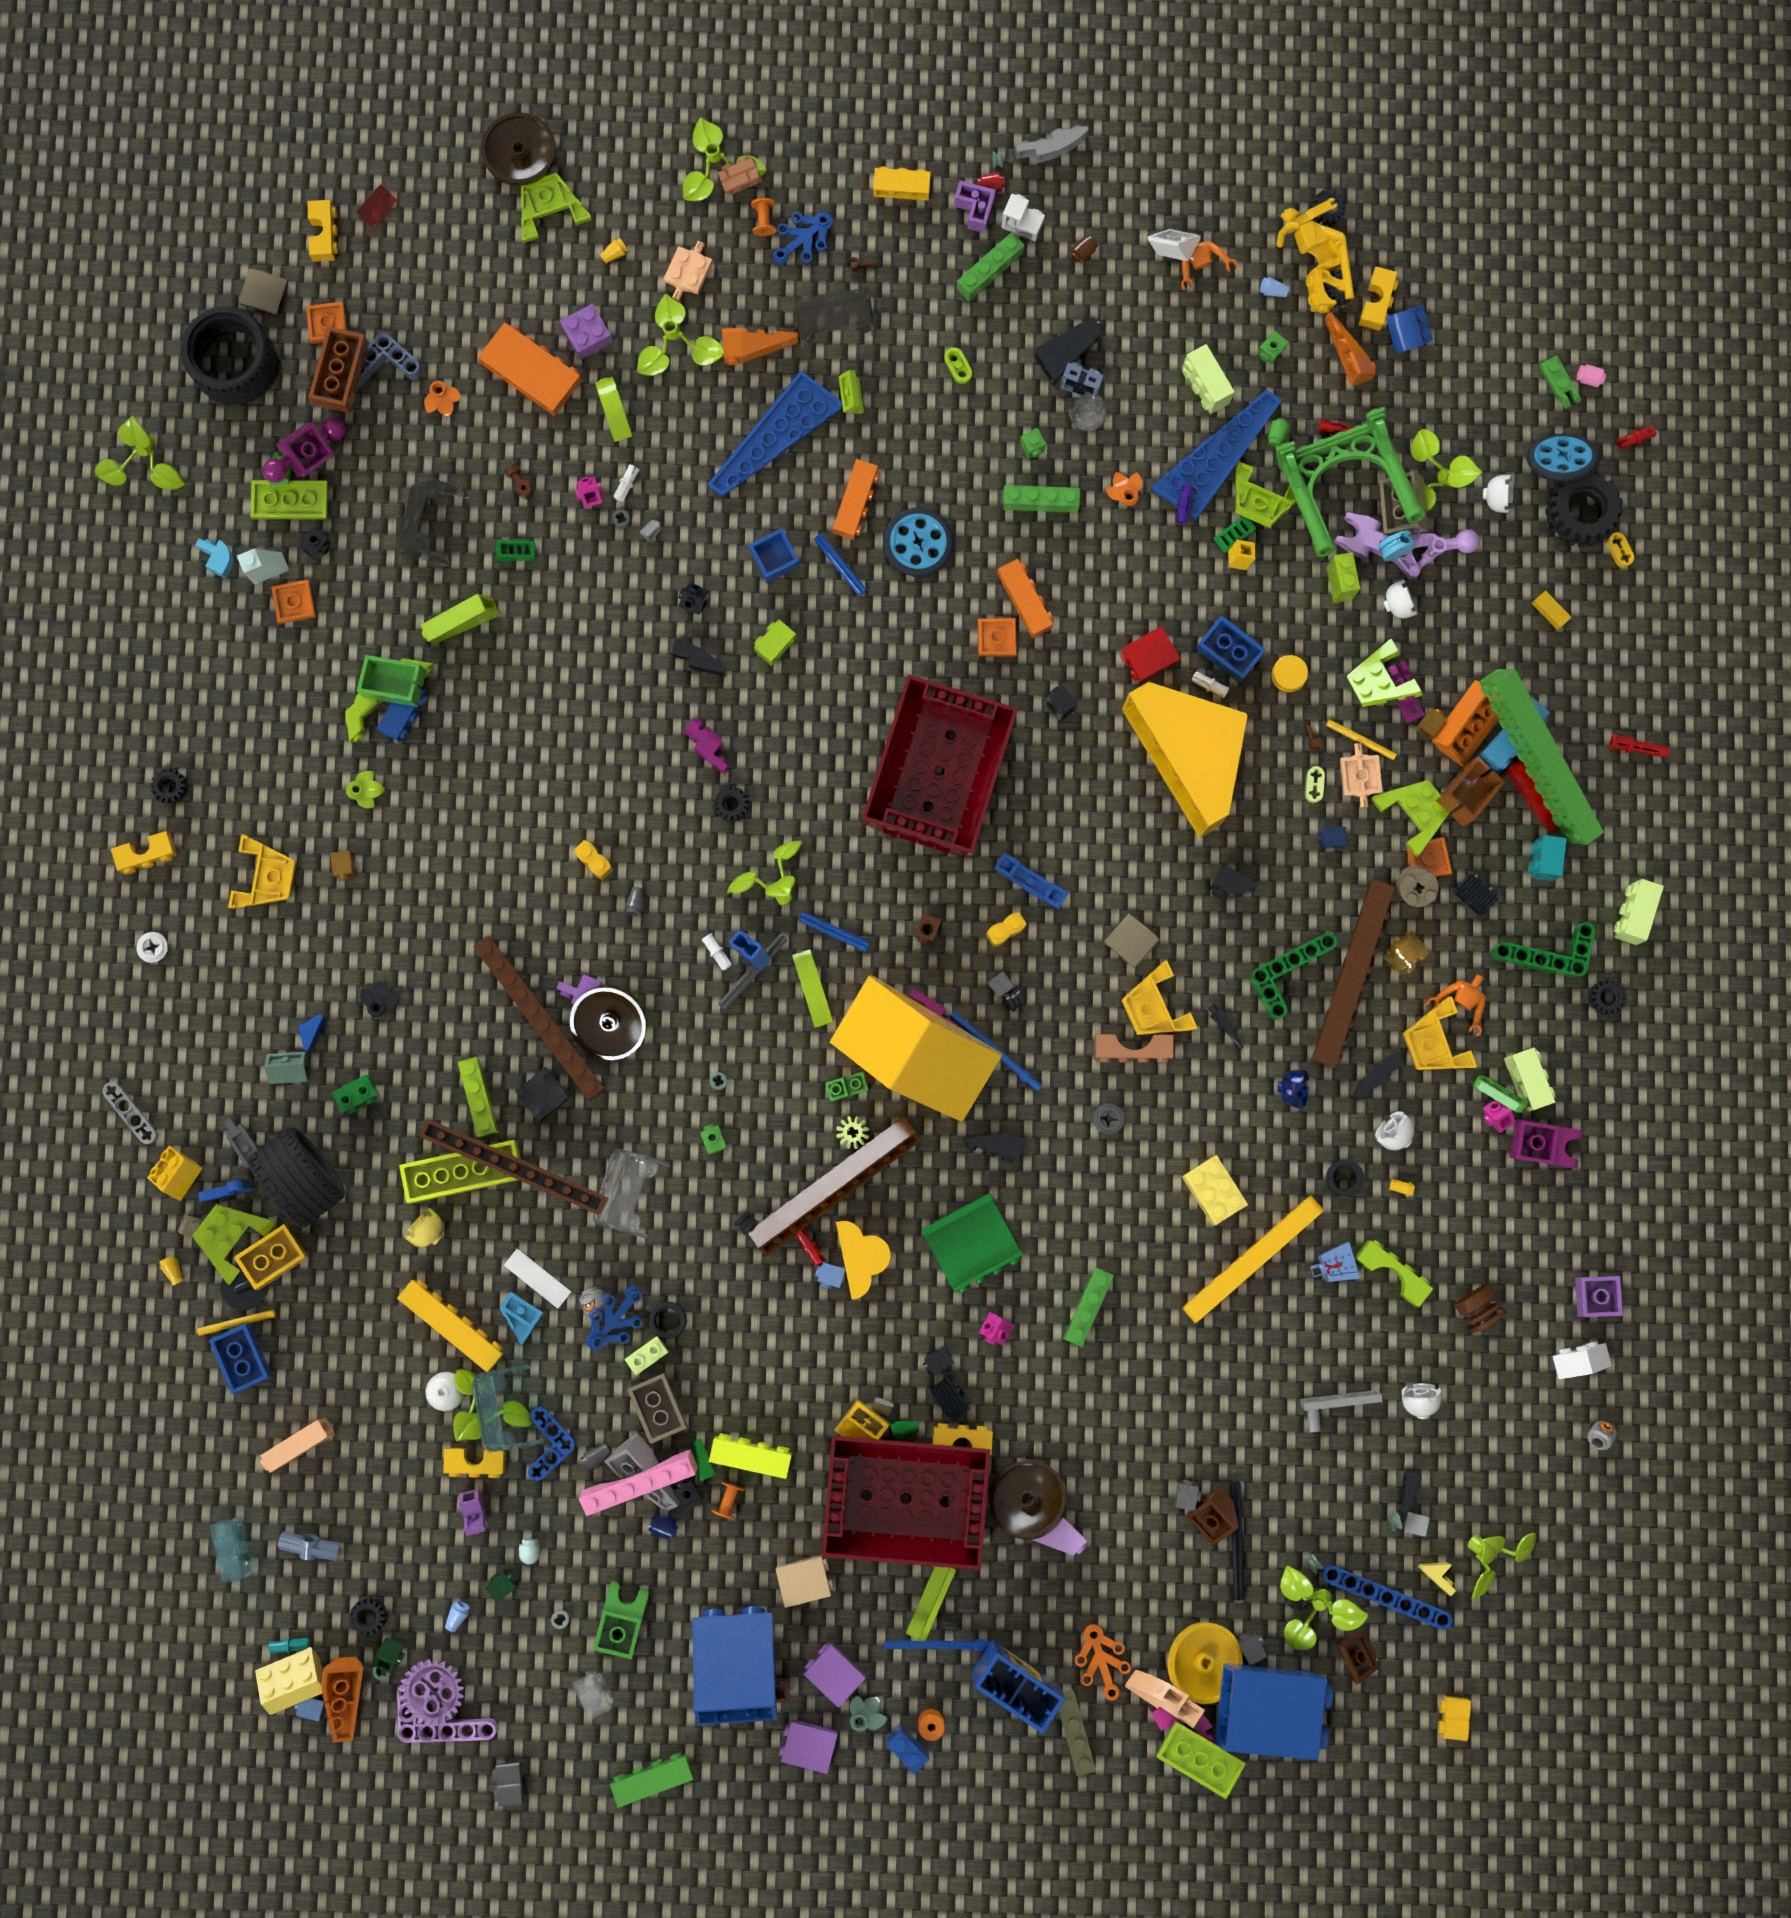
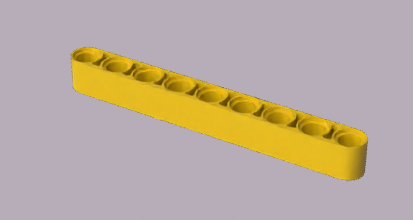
M1310 1195L1186 1303L1182 1309L1194 1323L1198 1322L1317 1218L1324 1209Z

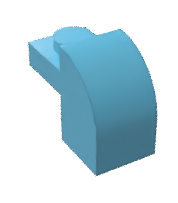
M198 539L196 543L198 549L211 555L205 567L210 572L227 579L234 565V557L231 550L221 540L216 545V543L209 539L205 541Z

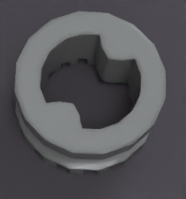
M564 1610L556 1611L551 1617V1623L557 1629L565 1628L570 1621L569 1614ZM558 1614H562L566 1618L562 1625L557 1624L555 1620Z

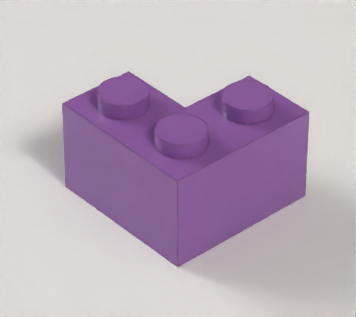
M959 181L954 207L970 211L967 229L985 233L996 190Z

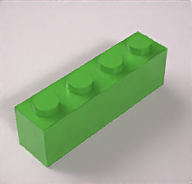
M1011 232L957 280V290L970 302L1023 254L1024 244Z
M1004 485L1003 510L1078 513L1080 488Z
M1094 1267L1065 1332L1064 1340L1083 1347L1114 1275Z
M679 1752L671 1755L667 1761L663 1762L660 1759L652 1762L651 1767L644 1769L641 1766L632 1770L633 1773L625 1776V1773L613 1777L614 1780L610 1783V1787L619 1808L694 1779V1773L687 1753L682 1755Z

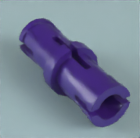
M1182 485L1181 497L1177 503L1179 508L1176 523L1188 524L1189 511L1193 505L1191 500L1194 486Z

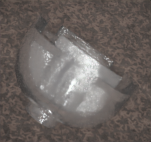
M1084 395L1074 402L1075 406L1073 409L1071 407L1069 409L1071 421L1076 428L1084 432L1097 430L1105 423L1107 418V407L1099 395Z

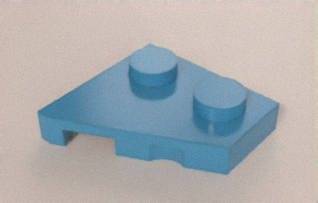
M513 1292L508 1294L500 1306L502 1314L507 1319L519 1343L523 1345L543 1315V1312Z

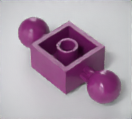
M329 417L322 423L320 432L313 423H307L277 443L276 446L284 458L281 460L270 459L264 464L262 471L265 479L271 483H280L286 478L287 469L290 467L297 477L306 476L334 455L326 441H338L344 437L346 432L344 422L337 417Z

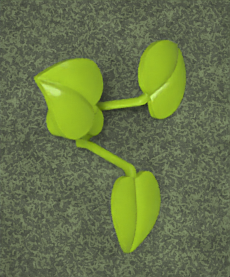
M700 118L695 126L693 144L696 150L706 153V174L704 176L701 172L695 171L685 177L683 181V198L687 201L696 202L704 200L713 192L714 183L708 179L711 162L716 163L723 158L728 164L734 165L720 151L719 146L723 140L721 129L703 118ZM743 155L737 159V163H739L738 160L743 157H752L757 163L761 177L767 171L765 165L753 156Z
M665 294L655 312V321L660 328H663L665 333L663 336V350L661 351L656 346L645 348L639 355L637 372L646 376H655L663 373L668 368L670 360L664 355L668 339L675 340L681 337L694 349L692 358L696 364L701 366L711 365L723 357V348L715 339L707 336L699 337L696 340V346L693 345L678 328V325L684 321L686 316L684 307Z
M133 416L120 426L118 436L126 445L135 446L134 452L120 467L116 461L106 459L99 462L95 468V474L101 480L115 486L122 485L127 479L123 469L138 453L140 456L150 455V469L153 471L150 474V479L156 486L162 489L174 490L184 486L186 483L172 466L160 463L154 467L155 451L152 449L155 445V439L147 434L143 426Z
M1421 429L1412 442L1411 454L1419 462H1424L1429 458L1440 469L1437 475L1438 483L1429 484L1428 486L1424 484L1426 510L1428 512L1436 503V493L1431 489L1432 487H1442L1445 484L1461 488L1475 481L1483 472L1467 456L1455 458L1450 464V470L1445 469L1432 457L1440 451L1438 437L1429 430Z
M802 840L784 843L774 851L773 857L778 859L782 877L778 882L767 886L759 878H756V872H747L738 876L731 883L727 893L744 892L751 888L754 882H757L766 889V895L776 898L779 905L790 902L792 900L791 891L795 884V878L793 876L785 877L782 861L796 854L803 843Z
M464 1369L456 1371L454 1377L456 1388L465 1395H473L469 1412H459L454 1417L453 1428L456 1441L479 1439L484 1433V1425L500 1414H504V1421L512 1426L527 1427L532 1425L533 1421L529 1412L522 1404L516 1401L505 1402L503 1405L504 1410H499L482 1421V1417L478 1413H473L478 1397L477 1394H482L485 1391L483 1380L472 1371Z
M1529 1533L1524 1536L1519 1542L1516 1551L1503 1548L1505 1538L1502 1536L1482 1539L1480 1536L1474 1535L1470 1539L1468 1548L1477 1554L1476 1558L1486 1568V1572L1481 1574L1476 1583L1471 1599L1482 1596L1493 1585L1496 1574L1494 1571H1491L1488 1564L1494 1560L1497 1553L1500 1551L1516 1556V1562H1522L1531 1554L1535 1546L1536 1533Z
M1286 1566L1280 1585L1284 1596L1292 1601H1299L1301 1598L1307 1601L1313 1598L1312 1604L1314 1606L1305 1624L1299 1619H1293L1287 1623L1284 1630V1638L1289 1647L1296 1650H1308L1315 1645L1317 1640L1316 1633L1307 1626L1317 1610L1323 1611L1328 1607L1329 1613L1333 1615L1332 1623L1344 1631L1354 1630L1365 1622L1368 1614L1362 1611L1356 1604L1346 1599H1339L1333 1603L1331 1601L1332 1595L1328 1590L1320 1589L1314 1592V1587L1306 1576L1298 1570Z

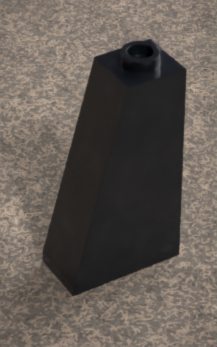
M1094 317L1085 320L1035 348L1034 356L1052 386L1056 385L1063 377L1068 362L1071 364L1077 363L1101 339L1103 328L1099 321H1095Z

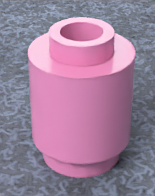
M1586 364L1579 367L1576 380H1580V383L1599 387L1600 384L1603 385L1606 374L1604 369Z

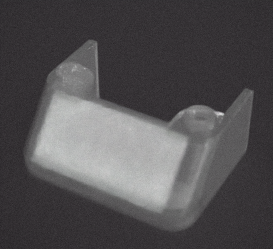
M615 1149L611 1155L599 1193L609 1199L601 1216L593 1213V1221L597 1224L647 1239L648 1235L637 1232L640 1228L639 1216L634 1214L645 1177L651 1178L658 1170V1164L669 1167L670 1163L623 1149Z

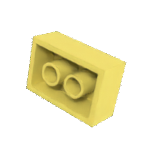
M1217 1155L1181 1176L1212 1226L1217 1225L1248 1205Z
M311 1647L255 1670L260 1703L270 1715L322 1694L321 1682L323 1671L321 1660Z

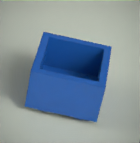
M782 528L748 545L749 551L766 584L800 567L799 559Z

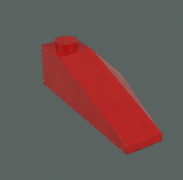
M1521 760L1508 768L1505 773L1549 834L1558 826L1553 822L1550 810L1544 806V799L1541 794L1536 791L1533 779L1526 773L1524 763Z

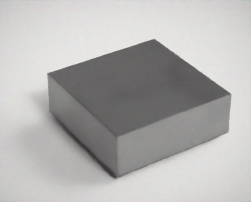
M1001 972L988 982V985L998 998L1014 988V985L1004 972Z

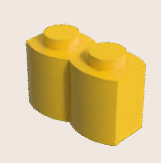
M584 840L574 849L580 861L589 866L597 878L604 880L613 871L608 860L598 854L590 842Z
M1019 912L1013 913L1003 923L993 925L988 930L986 937L993 947L1000 946L1009 937L1021 933L1027 923Z
M1444 1696L1443 1701H1440L1439 1711L1442 1713V1720L1438 1722V1733H1441L1442 1738L1468 1740L1471 1700Z

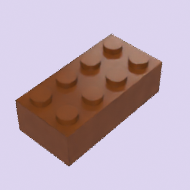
M327 327L308 397L313 405L350 413L369 344L364 334Z

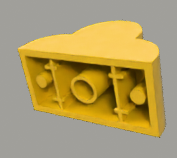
M848 1221L836 1222L851 1298L853 1300L867 1293L871 1285V1275L882 1272L890 1262V1249L883 1239L877 1236L863 1237L861 1230L855 1224Z

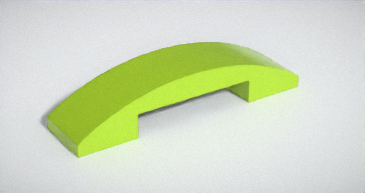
M811 950L792 955L814 1027L817 1028L833 1023Z

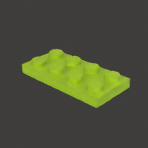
M252 480L250 517L252 519L327 520L328 482L290 481L289 485H270L267 480Z
M1177 1721L1174 1722L1156 1754L1158 1759L1227 1799L1246 1765L1241 1759Z

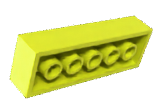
M516 1140L489 1145L521 1159ZM458 1153L399 1165L408 1204L517 1181V1179Z

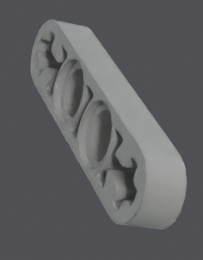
M108 1082L105 1084L103 1095L136 1137L144 1144L155 1143L158 1138V1132L118 1083ZM116 1087L115 1093L118 1096L123 1095V1097L117 1099L115 1095L109 1094V1088ZM123 1100L129 1103V1108L126 1111H122L119 1106ZM135 1115H139L141 1118V1123L138 1126H134L131 1123ZM144 1128L147 1132H152V1134L150 1135L151 1140L144 1139L146 1134L144 1133V1131L140 1130L138 1132V1130Z

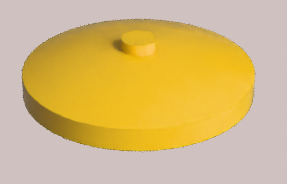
M1200 1622L1190 1625L1176 1637L1169 1651L1168 1674L1174 1687L1189 1695L1188 1699L1199 1704L1218 1702L1223 1663L1243 1665L1242 1651L1235 1636L1223 1626L1211 1622Z

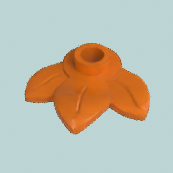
M435 381L429 388L430 394L426 396L424 405L428 414L438 409L442 415L449 417L454 409L453 402L460 401L461 396L456 388L447 387L442 381ZM441 388L442 392L436 393V390Z
M1116 472L1113 477V486L1106 488V492L1112 500L1121 501L1125 506H1133L1138 501V492L1142 488L1141 477L1136 472L1128 479L1123 474ZM1131 495L1132 499L1127 500L1125 496Z

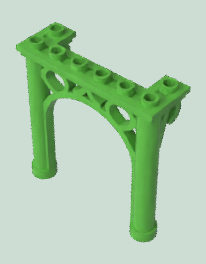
M1384 407L1373 409L1367 413L1366 424L1354 426L1345 432H1338L1334 436L1320 439L1316 443L1301 446L1297 450L1294 441L1283 443L1276 447L1278 467L1285 473L1315 544L1314 549L1318 557L1331 554L1335 547L1314 501L1313 489L1321 474L1337 463L1353 459L1368 460L1376 463L1387 473L1408 523L1418 522L1426 515L1423 507L1418 503L1388 435ZM1362 442H1369L1371 444V447L1366 452L1358 451L1355 447ZM1351 445L1352 452H1349L1348 449L1343 450L1342 448ZM1376 447L1382 458L1373 454ZM1329 454V456L1325 458V462L1323 463V459L1321 458V456ZM1312 461L1319 463L1315 471L1303 468L1305 464ZM1303 476L1310 478L1308 488L1303 479Z

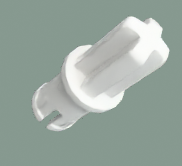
M629 465L623 478H620V484L614 494V498L620 502L624 501L629 489L633 488L634 485L632 483L640 471L637 467L634 469L635 466Z
M1195 672L1192 677V682L1205 688L1207 692L1211 691L1223 699L1229 690V687L1215 681V678L1211 679L1199 672Z
M712 933L704 937L702 942L710 951V956L714 957L722 970L728 969L731 966V962L723 952V947L719 946Z

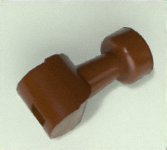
M513 464L506 468L505 473L509 478L513 477L518 496L528 500L533 495L532 485L519 474L521 472L519 465Z

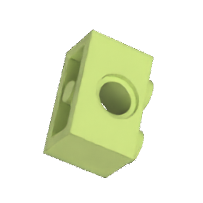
M656 1336L628 1356L625 1361L634 1374L638 1375L670 1351L660 1337Z

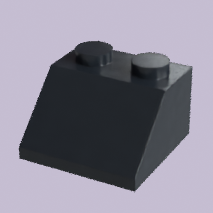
M1225 864L1209 890L1218 899H1228L1250 894L1257 888L1258 884Z

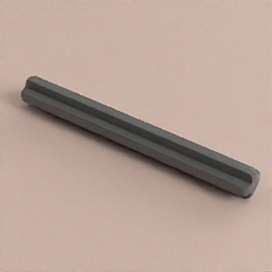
M779 934L767 947L766 951L771 957L787 942V938ZM752 964L718 1003L719 1006L726 1010L757 976L761 969L756 968Z

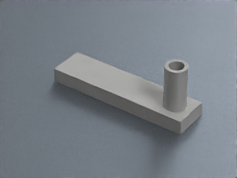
M1378 1390L1301 1399V1407L1304 1411H1307L1309 1432L1321 1431L1319 1409L1382 1402V1394Z

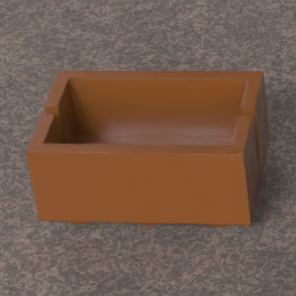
M1479 756L1469 761L1436 800L1447 812L1452 811L1451 816L1463 827L1476 819L1505 783L1494 770L1482 778L1480 777L1490 767Z

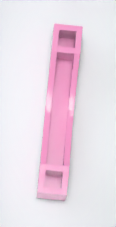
M690 1449L674 1455L636 1475L614 1482L601 1483L582 1490L579 1501L586 1516L694 1476L698 1466Z

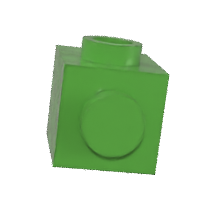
M1274 330L1260 346L1258 351L1259 357L1264 362H1269L1272 365L1286 349L1289 342Z
M1038 428L1022 435L1020 438V445L1028 459L1033 456L1038 457L1044 453L1046 443Z
M710 1124L703 1127L704 1131L700 1132L709 1155L727 1148L719 1126Z

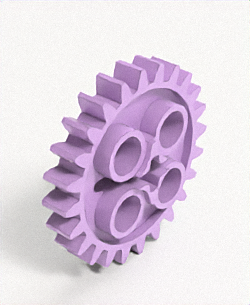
M428 1659L425 1663L422 1661L417 1663V1667L415 1665L412 1666V1672L408 1671L405 1673L408 1679L401 1680L405 1686L399 1688L400 1691L404 1692V1695L400 1696L399 1699H405L401 1707L407 1706L408 1709L405 1714L412 1713L410 1720L418 1718V1725L424 1721L426 1727L431 1723L433 1726H437L438 1721L440 1724L446 1722L445 1718L450 1720L452 1719L451 1714L458 1712L455 1707L462 1705L457 1700L463 1698L459 1691L464 1688L458 1686L461 1679H455L458 1672H450L452 1666L445 1668V1662L438 1665L437 1659L431 1664L430 1659ZM431 1674L436 1677V1683L430 1680ZM416 1686L421 1690L420 1696L415 1693ZM442 1690L447 1692V1700L442 1697ZM428 1702L432 1704V1712L427 1710L426 1705Z

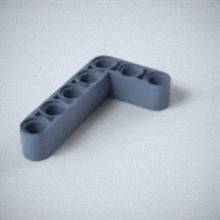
M379 334L368 345L362 366L363 372L360 374L356 392L386 360L391 362L411 380H417L421 377L422 368L419 362L389 335ZM389 342L387 347H381L382 343ZM398 354H402V355H403L401 359H398V360L395 359V356H396V355H398ZM370 356H376L375 360L368 361ZM411 366H416L413 372L408 371Z

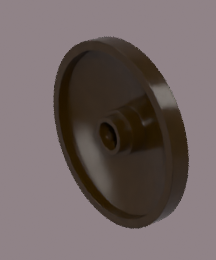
M511 113L498 118L486 130L481 145L482 157L488 171L499 181L514 186L529 185L543 178L552 168L557 150L555 138L549 126L540 118L528 113Z
M600 985L585 991L577 999L571 1010L570 1027L576 1042L587 1053L604 1060H618L631 1055L641 1045L647 1031V1017L643 1006L633 994L617 986Z
M1034 1460L1016 1462L1005 1468L995 1479L989 1495V1507L996 1524L1008 1535L1022 1540L1041 1538L1053 1531L1063 1519L1068 1501L1067 1490L1059 1474L1047 1464Z

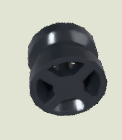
M1015 989L1011 994L1004 995V999L1012 1012L1016 1011L1019 1006L1023 1007L1026 1005L1018 989Z
M746 1211L734 1225L740 1227L742 1233L746 1235L758 1221L750 1216L749 1211Z

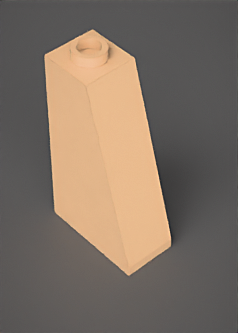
M326 1418L318 1419L260 1455L262 1458L261 1464L266 1471L274 1472L336 1434Z

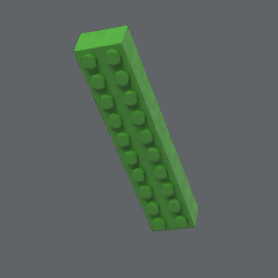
M1496 669L1480 680L1482 693L1488 697L1491 709L1500 719L1499 724L1506 730L1509 742L1516 748L1518 758L1526 767V773L1533 779L1536 791L1544 799L1543 804L1550 810L1553 822L1561 830V837L1567 838L1566 842L1587 845L1603 834L1602 827L1517 671L1513 669Z

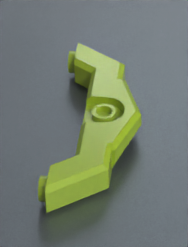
M406 658L400 660L420 664L426 670L425 678L434 671L433 663ZM359 693L354 700L355 703L345 712L349 742L351 744L354 742L358 743L363 739V733L365 732L364 719L383 701L363 698Z

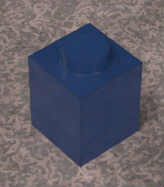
M1323 827L1317 834V842L1321 844V849H1344L1347 846L1346 827Z

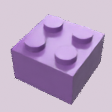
M593 303L560 321L565 335L580 360L613 343L611 335Z
M1620 1276L1575 1278L1578 1317L1623 1316Z

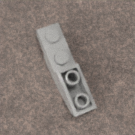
M1078 125L1072 129L1059 128L1051 132L1050 139L1041 138L1034 142L1022 141L1016 144V159L1035 156V162L1039 163L1057 158L1071 151L1087 138L1088 126Z

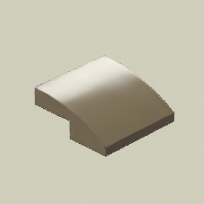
M249 268L238 304L275 316L287 280Z
M1128 913L1106 938L1104 943L1120 955L1129 965L1136 968L1160 939Z

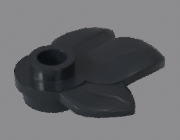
M379 980L372 990L362 988L360 998L362 1003L367 1006L368 1013L372 1017L379 1018L386 1013L387 1009L395 1007L399 1000V992H389L384 980ZM376 1005H380L381 1009L378 1012L374 1010V1007Z

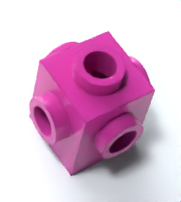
M595 476L591 478L585 477L577 481L578 489H575L578 500H582L584 508L602 503L600 496L603 493L600 482L596 483Z
M1497 1100L1490 1102L1482 1108L1485 1114L1483 1118L1487 1125L1493 1126L1499 1133L1516 1123L1512 1109Z
M989 1312L979 1333L986 1336L984 1340L988 1343L995 1345L997 1342L1003 1346L1014 1325Z

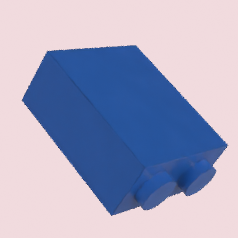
M901 1723L886 1737V1745L914 1774L929 1761L928 1750Z

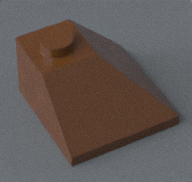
M1221 1487L1209 1494L1196 1506L1195 1511L1192 1510L1187 1515L1189 1520L1212 1545H1215L1239 1527L1234 1501Z

